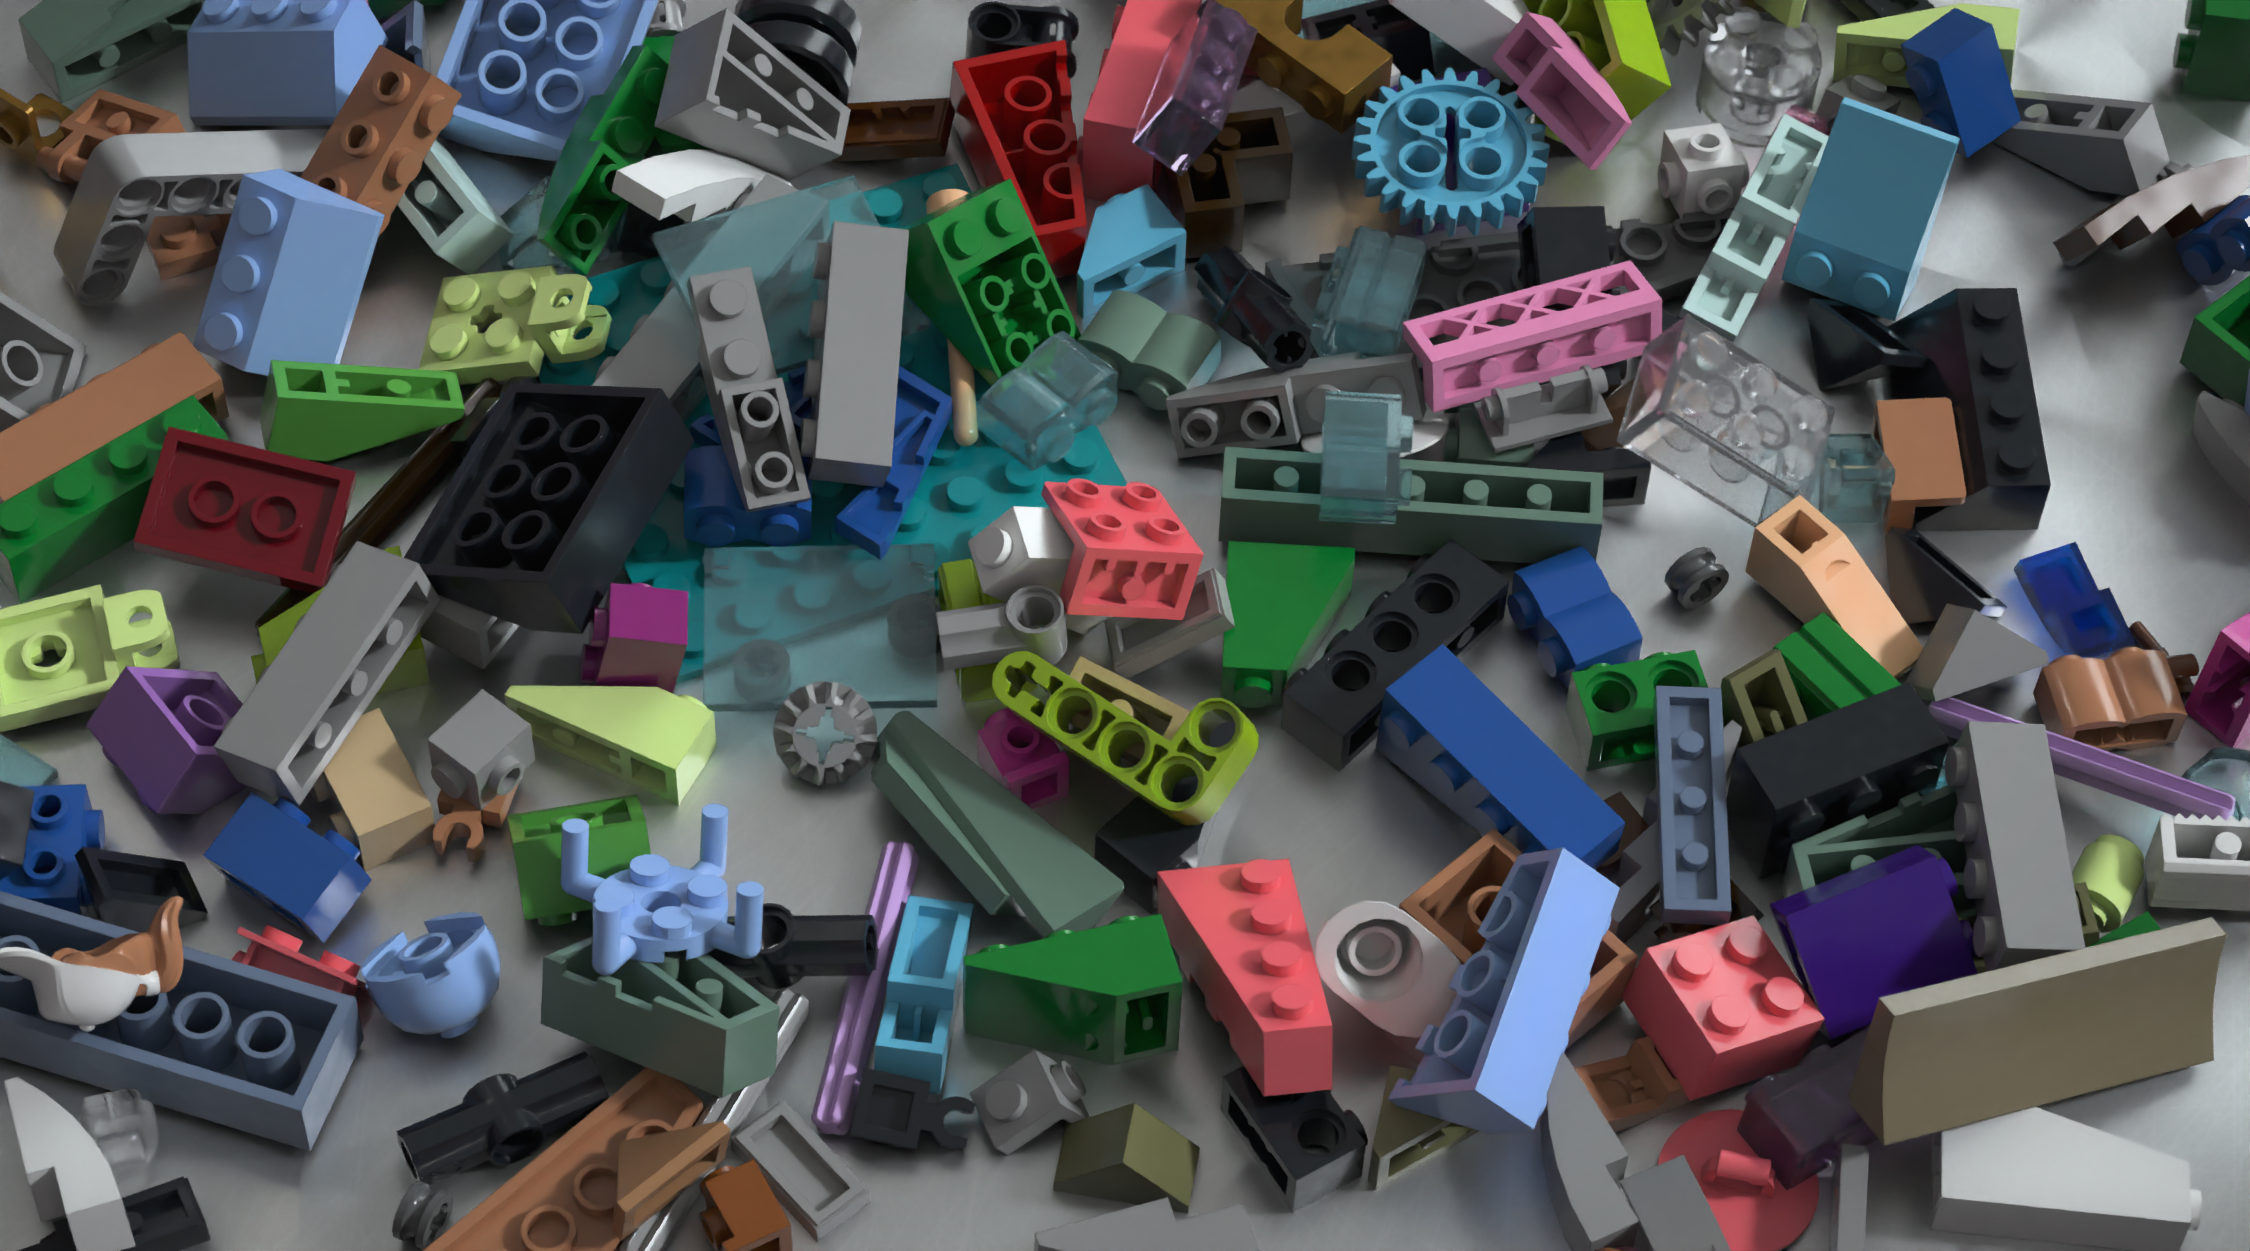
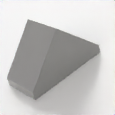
M1947 603L1905 683L1910 682L1920 698L1937 702L2047 665L2049 660L2045 650L1977 610Z

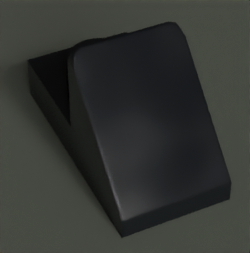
M1582 431L1551 438L1526 465V468L1603 473V507L1645 504L1652 468L1648 447L1628 449L1609 447L1600 451H1586Z

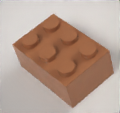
M1493 828L1400 903L1399 909L1405 911L1444 942L1459 959L1460 964L1464 965L1472 955L1483 947L1486 939L1479 934L1478 930L1518 855L1522 853ZM1609 930L1600 942L1589 973L1590 982L1588 988L1579 1001L1568 1032L1569 1040L1566 1049L1623 1002L1621 995L1635 970L1638 955Z

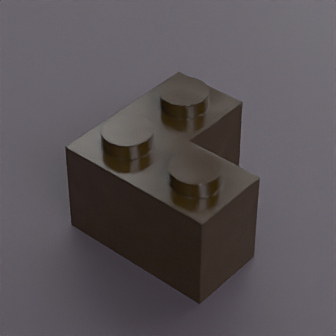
M1282 107L1164 120L1162 171L1172 214L1187 231L1185 259L1202 257L1205 252H1215L1224 246L1236 252H1242L1245 204L1290 199L1293 149Z

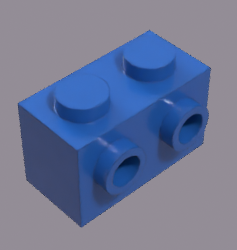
M1954 8L1901 44L1908 67L1905 73L1906 79L1911 89L1916 93L1923 115L1920 121L1921 124L1960 138L1956 153L1968 158L2021 121L1991 23Z
M86 784L20 786L34 790L24 861L21 867L0 881V891L88 917L89 906H93L74 855L81 847L103 849L105 841L103 811L92 809Z
M251 792L203 856L227 881L322 943H325L372 881L356 861L361 851L346 838L331 829H328L323 837L309 829L307 826L310 824L311 819L287 800L279 797L274 805Z

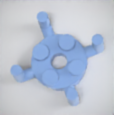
M708 804L702 808L700 861L691 869L672 866L665 857L660 855L644 854L633 858L630 861L629 869L615 873L607 879L588 873V822L576 818L563 822L561 887L567 894L592 903V965L597 973L611 975L629 959L642 962H664L665 952L686 950V960L700 957L714 948L744 959H751L758 955L761 949L764 887L760 883L745 881L737 885L735 926L727 924V883L721 878L726 870L729 813L727 807L721 804Z

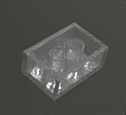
M1687 314L1644 346L1616 441L1751 526L1756 527L1798 495H1801L1811 504L1836 409Z

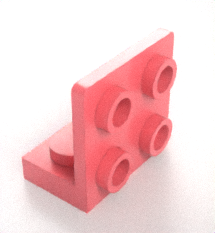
M1081 478L1071 479L1067 483L1048 481L1044 483L1041 496L1074 543L1073 552L1059 594L1066 614L1183 620L1204 553L1158 489L1140 482H1131L1126 484V486L1098 485L1095 482Z

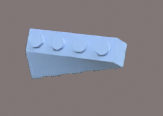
M1563 847L1518 855L1478 930L1479 934L1486 939L1483 947L1472 955L1464 965H1459L1448 985V988L1457 993L1439 1028L1432 1024L1427 1025L1415 1047L1425 1054L1410 1082L1406 1079H1398L1388 1100L1399 1107L1488 1134L1534 1130L1537 1119L1545 1109L1547 1103L1546 1094L1558 1060L1567 1047L1569 1040L1568 1032L1579 1001L1588 988L1590 982L1589 973L1600 942L1609 929L1611 912L1620 888Z

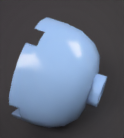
M457 912L424 921L429 932L428 934L408 942L404 931L389 938L370 953L361 965V972L372 1001L384 1017L405 1032L421 1035L439 1033L442 1038H453L462 1035L477 1024V1016L487 1008L499 989L501 965L493 934L487 928L482 916L478 913Z

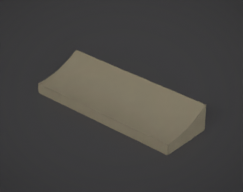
M2210 917L1881 997L1874 1012L1847 1101L1885 1146L2214 1061V992L2217 971L2227 933Z

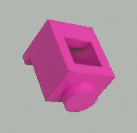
M1009 708L992 714L985 721L984 728L977 731V760L982 769L1034 810L1069 796L1070 760L1065 751L1060 752L1053 740L1022 721Z

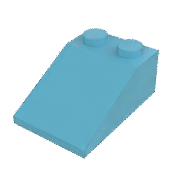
M1844 97L1799 218L1781 280L1895 322L1916 284L1960 138Z

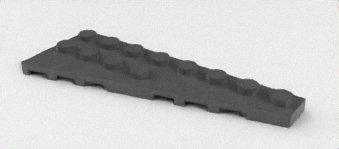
M1734 208L1726 209L1718 214H1708L1704 211L1684 213L1682 219H1674V222L1653 225L1641 223L1640 219L1622 220L1620 228L1614 229L1616 251L1610 266L1631 260L1662 298V302L1688 294ZM1518 232L1440 241V246H1432L1429 250L1409 252L1398 250L1397 246L1377 248V255L1339 260L1338 252L1320 254L1319 262L1282 266L1281 259H1275L1265 264V276L1279 284L1293 297L1289 307L1312 330L1310 343L1314 351L1310 359L1359 351L1360 359L1411 353L1413 350L1403 338V322L1523 290ZM1625 285L1619 286L1621 294L1630 292ZM1498 319L1486 324L1504 327L1516 322ZM1445 334L1429 338L1433 345L1459 339V337ZM1416 356L1420 379L1423 382V364Z

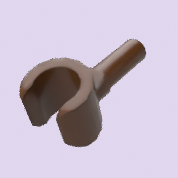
M2141 621L2134 622L2128 630L2143 650L2163 651L2179 693L2192 692L2194 684L2190 677L2199 674V665L2195 655L2189 653L2169 656L2167 650L2161 647Z

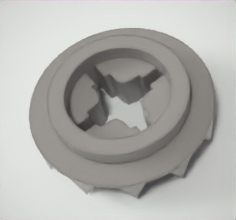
M818 681L806 684L791 693L777 712L773 727L776 753L793 776L800 777L817 786L846 782L867 766L877 743V723L874 713L864 697L847 685L833 681ZM826 707H832L831 718H834V729L843 731L844 735L854 736V739L844 738L843 741H832L830 750L826 751L825 760H820V750H817L816 739L807 737L806 733L796 732V729L807 730L808 727H818L821 717L825 716Z

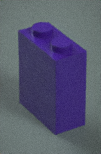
M1915 845L1770 904L1796 978L1825 1018L1819 1031L1832 1040L1871 1024L1878 1000L1881 997L1978 974L1973 961L1974 958L1979 957L1976 955L1973 946V929L1966 919L1959 921L1951 897L1958 895V886L1949 864L1943 857L1937 859L1929 851L1919 845Z

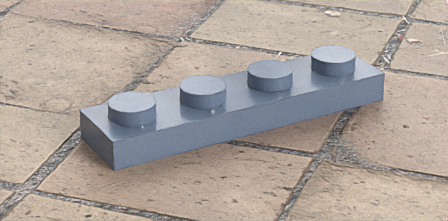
M1656 686L1653 698L1661 923L1724 925L1729 923L1732 911L1721 688Z

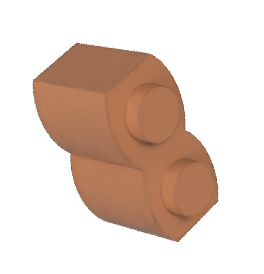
M2128 647L2114 652L2104 660L2081 658L2077 655L2062 656L2053 660L2047 666L2042 667L2033 691L2047 731L2105 751L2115 748L2137 750L2174 742L2178 739L2187 717V712L2165 653L2158 650H2142L2138 647Z

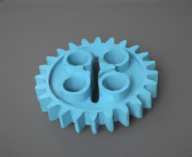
M1452 68L1446 69L1443 80H1435L1433 75L1427 69L1422 70L1421 83L1415 85L1409 78L1402 75L1399 77L1397 92L1382 86L1379 90L1378 102L1366 101L1364 116L1357 118L1353 137L1351 159L1356 160L1354 176L1355 179L1365 180L1364 195L1366 197L1381 195L1379 206L1381 213L1391 211L1397 207L1401 209L1400 225L1404 226L1417 217L1423 219L1422 231L1425 234H1428L1433 229L1435 223L1444 224L1448 237L1454 236L1457 224H1465L1474 236L1479 235L1480 222L1482 220H1486L1496 229L1502 228L1504 212L1519 218L1522 215L1523 202L1534 204L1536 201L1538 186L1544 185L1549 154V144L1544 143L1545 125L1534 124L1535 113L1529 107L1518 109L1520 97L1515 92H1511L1503 97L1499 95L1500 80L1498 79L1491 81L1487 86L1483 87L1477 85L1478 74L1476 71H1472L1465 81H1457ZM1448 113L1455 117L1453 162L1456 165L1454 175L1455 190L1447 189L1445 184L1447 162L1445 131L1447 124L1446 114Z

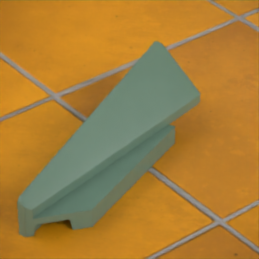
M910 711L896 713L877 737L873 753L879 760L871 770L873 783L990 915L1027 916L1043 938L1059 930L1078 932L1094 928L1124 891V883L1121 879Z

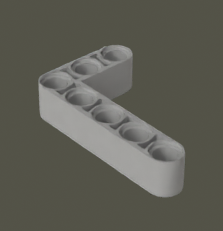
M329 129L122 134L103 140L93 149L88 158L53 252L78 301L85 306L95 307L105 305L123 293L128 285L155 217L232 214L244 174L282 169L301 177Z

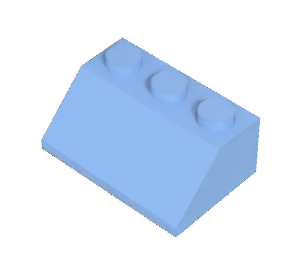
M205 0L200 12L187 32L190 118L195 126L332 125L378 46L382 45L385 47L389 39L365 0Z
M282 169L244 174L193 346L198 351L242 371L268 376L271 360L340 364L385 215Z

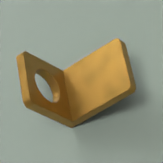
M0 88V143L36 163V155L42 147L49 146L55 148L65 139L60 127L54 133L41 137L36 117L50 115L57 118L61 124L74 111L43 93L35 95L26 104Z

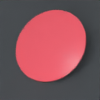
M1734 1109L1706 1112L1686 1121L1678 1127L1662 1148L1657 1165L1684 1155L1731 1251H1780L1795 1242L1805 1232L1814 1217L1819 1200V1180L1813 1160L1795 1135L1768 1117L1750 1111Z

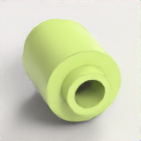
M2102 835L2094 843L2088 844L2082 851L2072 871L2074 884L2086 882L2098 929L2102 933L2112 932L2121 925L2145 875L2143 868L2144 856L2141 850L2131 841L2117 835Z

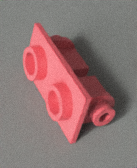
M269 925L265 926L261 936L241 927L236 932L252 942L247 952L238 951L233 956V961L350 996H354L357 988L368 993L366 983L356 978L361 966L324 950L318 962L298 953L303 942L302 940Z

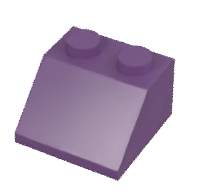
M126 666L86 724L103 746L102 751L105 757L122 770L137 789L139 800L155 813L163 815L169 813L203 814L248 787L235 779L213 747L220 738L226 723L236 715L243 705L217 672Z

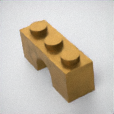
M1212 0L1210 40L1215 43L1219 50L1228 56L1237 58L1255 71L1268 86L1280 89L1302 105L1311 117L1323 120L1341 134L1351 127L1357 118L1364 116L1367 100L1378 102L1380 88L1382 86L1390 88L1393 55L1351 25L1347 24L1335 35L1323 40H1307L1297 36L1301 32L1303 0Z

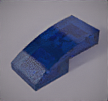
M2076 542L2021 559L2013 570L2033 609L2065 655L2100 659L2112 655L2120 649L2135 645L2133 636L2110 588L2098 590Z

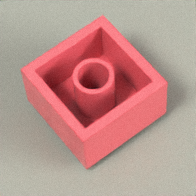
M1754 915L1646 948L1621 995V998L1645 1034L1652 1039L1656 1046L1655 1049L1675 1079L1677 1078L1683 1086V1091L1690 1101L1797 1066L1825 1020Z

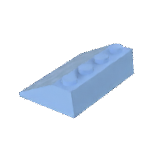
M465 0L436 76L460 92L462 96L453 109L451 120L440 131L438 137L484 152L558 161L562 149L590 96L604 94L632 46L643 45L659 0Z

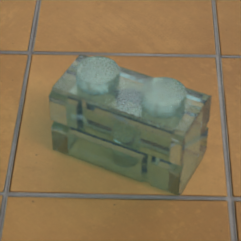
M1360 225L1358 229H1355L1349 248L1337 247L1329 276V281L1335 282L1336 285L1333 293L1321 292L1313 319V327L1322 329L1320 350L1325 356L1359 351L1360 359L1397 354L1403 336V322L1409 319L1423 278L1427 247L1423 241L1397 234L1394 237H1389L1385 231Z

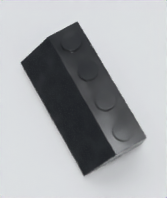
M2017 288L1954 289L1887 326V328L1928 357L1924 369L1891 376L1894 400L1944 397L1951 400L1966 487V498L1962 505L1915 507L1913 527L1917 531L2038 529L2051 483Z

